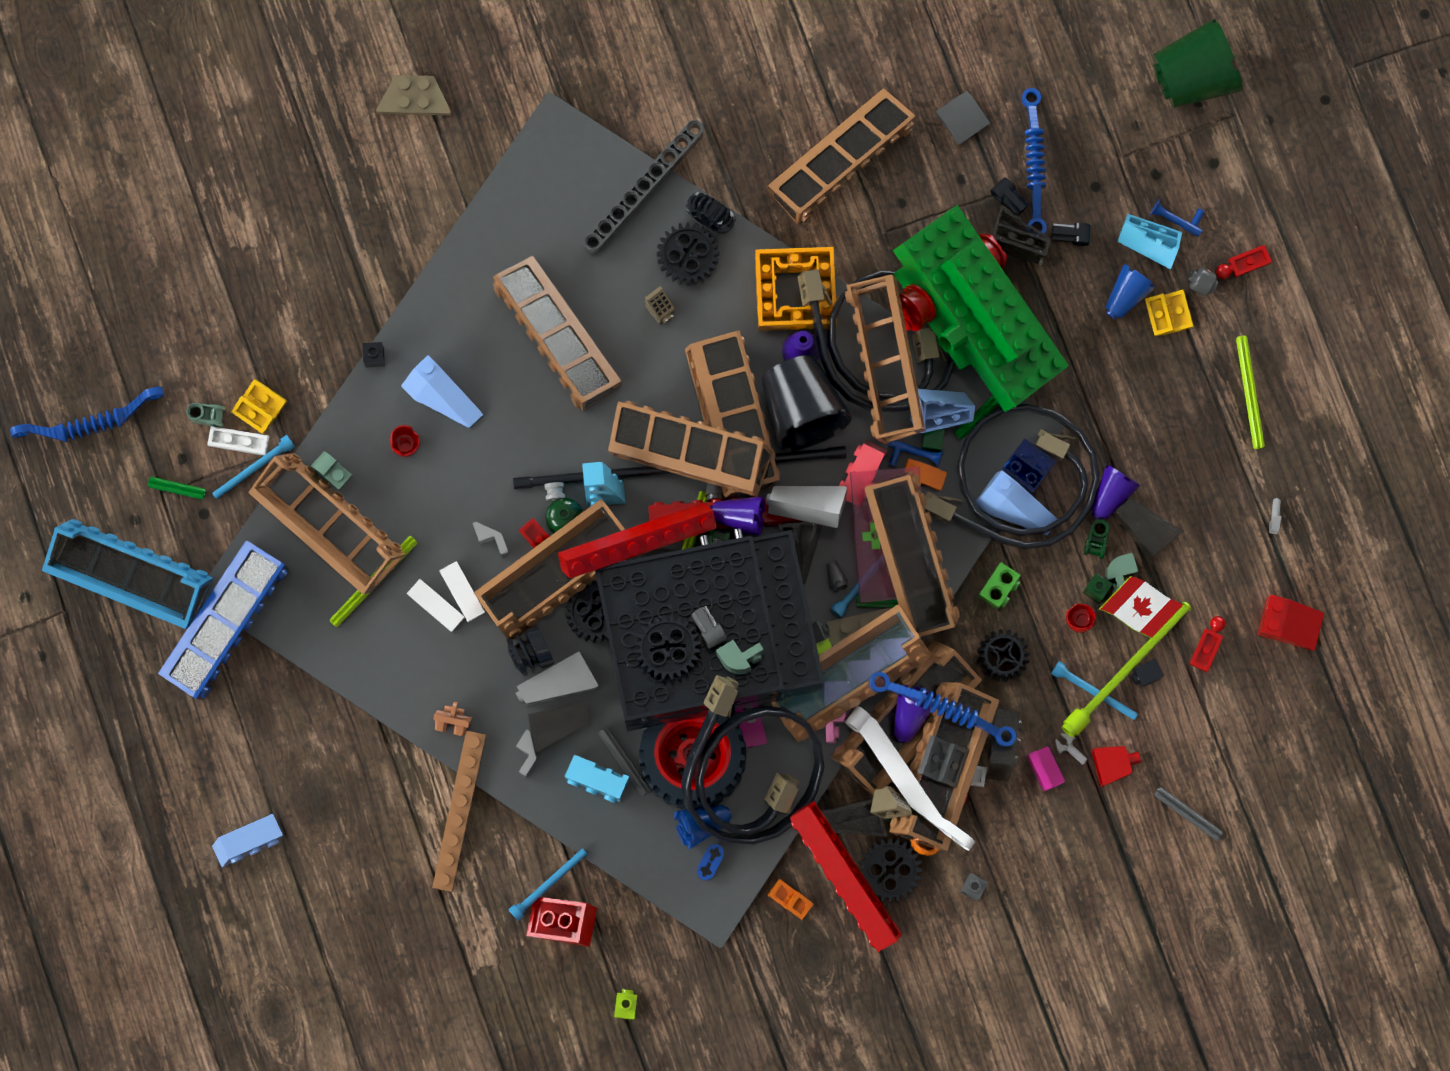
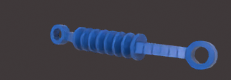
M1028 88L1023 92L1021 98L1023 105L1028 109L1030 128L1025 131V135L1029 136V138L1025 139V143L1031 144L1025 147L1027 151H1031L1026 154V158L1032 159L1026 162V165L1032 166L1026 169L1027 173L1032 174L1027 176V180L1033 181L1027 184V188L1032 189V219L1027 225V233L1032 238H1040L1045 234L1047 228L1046 223L1041 219V189L1046 188V183L1040 181L1045 180L1046 176L1040 173L1045 172L1046 169L1040 166L1045 164V160L1039 159L1045 157V153L1039 152L1044 150L1045 147L1040 144L1044 142V138L1038 137L1044 134V130L1039 129L1036 110L1041 101V94L1035 88ZM1033 94L1037 100L1031 103L1027 101L1026 96ZM1039 224L1042 227V231L1034 232L1031 226Z
M162 387L149 388L127 406L118 409L114 408L113 415L107 410L105 417L101 413H98V419L90 415L89 422L86 417H83L82 424L78 419H75V426L68 421L67 428L62 423L50 428L30 424L17 425L10 428L11 437L19 438L32 433L68 442V435H70L72 440H75V433L80 438H83V431L90 436L91 429L97 434L98 427H101L104 432L106 431L107 424L110 429H113L114 423L118 427H122L146 401L159 399L164 396Z
M876 672L869 678V687L874 692L887 690L905 697L907 696L915 700V706L917 707L923 702L924 710L931 706V713L938 709V716L945 712V719H949L953 715L952 722L954 723L960 718L959 725L961 726L967 721L966 727L968 729L975 726L994 736L1000 746H1011L1016 740V732L1011 727L997 728L980 718L977 710H973L969 714V707L962 711V704H958L955 708V701L953 700L948 705V698L946 697L941 702V695L939 694L935 698H933L934 692L932 691L926 695V688H921L918 691L890 682L888 675L884 672ZM878 676L884 680V685L881 688L877 687L874 682ZM1003 731H1007L1010 734L1008 742H1004L1001 739Z

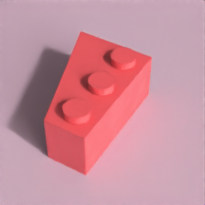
M868 440L862 446L858 445L854 453L857 458L854 463L850 462L845 472L848 474L846 481L842 480L839 486L847 487L846 501L858 507L861 505L866 495L864 487L872 483L888 450Z

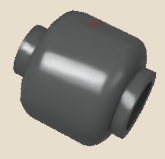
M1203 267L1198 268L1196 271L1192 270L1188 277L1190 289L1203 296L1212 294L1218 285L1216 274Z

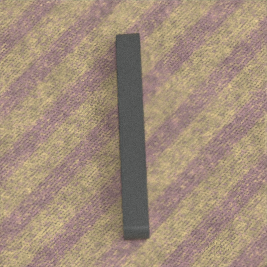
M690 121L589 232L584 240L587 253L596 255L601 252L699 143L704 131L703 124L700 121ZM692 128H697L700 130V132L698 134H692L690 130ZM679 142H685L687 144V147L679 148L677 144ZM667 156H672L675 160L669 163L664 159ZM659 170L662 174L656 177L652 175V172ZM642 184H647L649 186V189L646 191L640 190L639 186ZM629 198H634L637 202L634 205H629L626 201ZM621 212L624 216L621 219H616L614 214ZM608 226L611 228V231L603 233L601 229ZM594 240L599 244L592 248L588 245L590 241Z

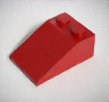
M1270 594L1266 598L1257 635L1315 651L1324 613L1293 600Z
M539 897L532 904L526 936L590 947L597 907L583 902Z

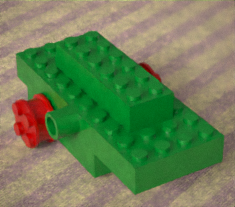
M958 205L892 250L903 265L902 268L893 274L904 288L903 293L899 294L906 330L919 331L924 326V323H928L936 334L940 347L950 354L960 370L972 364L1004 412L1016 407L1069 366L1002 270L1005 267L1007 255L996 242L995 237L991 234H978Z

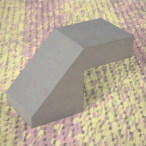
M478 522L473 523L480 545L496 540L501 557L509 555L502 533Z
M526 729L516 748L528 755L519 771L521 775L527 778L537 762L531 733Z

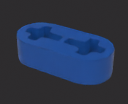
M712 844L707 848L697 869V875L700 879L710 880L715 875L724 856V850L720 845ZM718 848V853L721 854L720 857L716 856L713 862L710 861L712 854L709 851ZM708 863L712 864L709 869L712 872L711 875L702 876L703 872L700 869L706 868Z

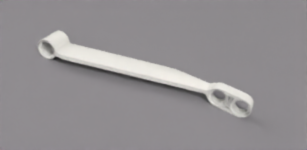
M857 706L845 723L852 730L863 736L909 806L935 825L946 836L969 851L975 844V841L950 821L941 817L878 722L867 711Z

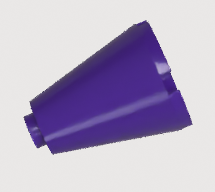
M795 332L785 339L782 346V356L785 361L805 355L814 356L817 361L819 360L816 337L809 332Z
M1107 464L1096 491L1094 503L1091 507L1093 511L1091 515L1099 520L1103 518L1107 520L1140 487V484Z
M764 497L716 501L714 505L710 506L714 512L715 522L737 530L741 529L742 532L754 536L761 535L764 524L762 516L763 512H765Z
M915 686L914 689L920 691L921 687ZM898 694L894 725L896 739L904 743L912 741L930 715L931 706L924 710L923 702L917 707L915 706V700Z

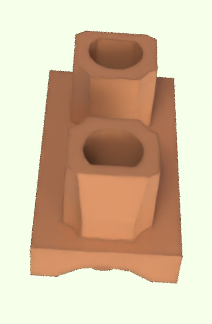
M454 701L453 706L445 705L444 711L437 710L434 714L433 720H436L435 730L446 732L447 725L450 723L455 725L453 734L464 736L466 729L471 724L472 717L463 716L465 709L458 708V702Z

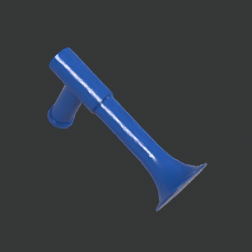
M1160 199L1157 200L1149 216L1156 214L1165 217L1179 225L1182 229L1199 237L1202 229L1197 226L1205 214L1203 210L1197 209L1190 223L1164 209L1159 202Z
M896 440L888 445V447L894 448L888 465L896 467L900 452L903 451L932 460L938 468L944 449L941 452H930Z

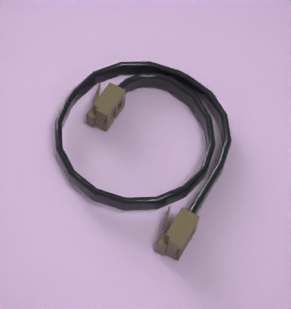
M819 269L804 271L797 277L802 305H810L819 357L826 375L832 385L847 401L871 411V409H874L873 403L854 395L836 376L827 351L828 347L836 370L854 390L868 396L867 391L870 390V387L860 383L845 367L836 345V318L846 298L845 291H847V288L837 297L827 320L826 346L819 303L824 300V297L828 305H831L832 302L826 288L822 284ZM880 270L878 272L856 279L853 283H858L891 274L894 275L893 273H895L896 271ZM931 328L921 329L912 334L917 364L924 363V376L918 389H925L928 386L933 374V361L940 356L942 362L947 361ZM949 353L948 364L941 381L933 390L941 391L949 382L956 365ZM878 392L880 401L902 395ZM909 403L886 405L882 407V412H904L910 409Z
M1032 404L1017 405L1006 412L999 408L980 419L965 438L957 464L960 491L973 514L994 530L1019 537L1045 534L1068 521L1085 499L1088 488L1086 470L1079 458L1068 451L1070 444L1062 441V439L1075 440V437L1051 434L1040 429L1033 449L1058 462L1065 457L1074 465L1079 474L1081 485L1077 500L1063 517L1045 527L1017 529L999 524L979 509L967 488L964 468L970 441L984 424L1002 414L1023 411L1043 415L1058 421L1080 440L1089 456L1092 483L1083 511L1066 531L1050 540L1027 543L1003 537L955 513L957 507L948 502H962L963 500L941 497L928 491L925 495L927 503L924 505L925 511L929 512L931 517L945 524H948L952 519L1001 544L1023 550L1050 547L1073 534L1094 503L1100 480L1096 452L1083 430L1053 410Z
M716 675L704 700V704L709 708V712L689 752L681 780L684 806L696 824L716 838L729 843L754 845L779 837L792 827L790 817L797 810L813 802L825 767L822 743L811 725L787 708L758 706L738 712L730 717L732 705L738 693L737 687L739 683L734 678L728 676L724 678ZM719 715L728 716L729 719L715 728L711 734ZM766 715L787 717L803 726L812 740L815 763L809 785L793 811L791 812V808L799 790L797 788L799 780L794 775L788 773L785 775L777 772L764 799L770 806L757 820L739 825L731 824L715 815L706 801L704 776L709 757L722 738L743 722ZM693 776L697 800L715 824L731 833L720 831L701 819L693 805L691 791ZM779 812L789 813L788 816L773 827L762 830L773 822Z

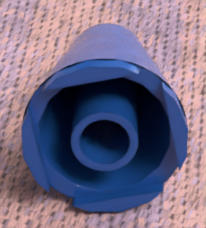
M1126 264L1122 267L1105 306L1108 310L1106 314L1113 319L1117 317L1121 319L1156 287V285L1151 284L1152 282L1135 269L1134 271L1130 270V266Z
M724 805L710 806L715 815L730 823L732 815L728 807L725 808ZM703 807L695 808L705 823L718 830L722 829L721 826L715 824L709 818ZM687 809L674 812V820L678 819L679 823L676 826V830L683 845H688L687 849L694 848L711 836V834L702 830L696 824Z

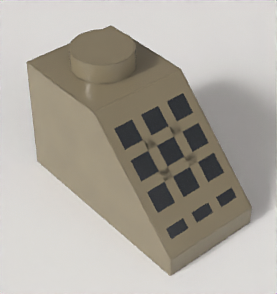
M661 286L645 297V307L659 325L663 322L666 324L674 318L675 308Z
M885 786L883 789L874 791L870 813L883 819L910 816L912 814L903 795L896 792L894 788Z

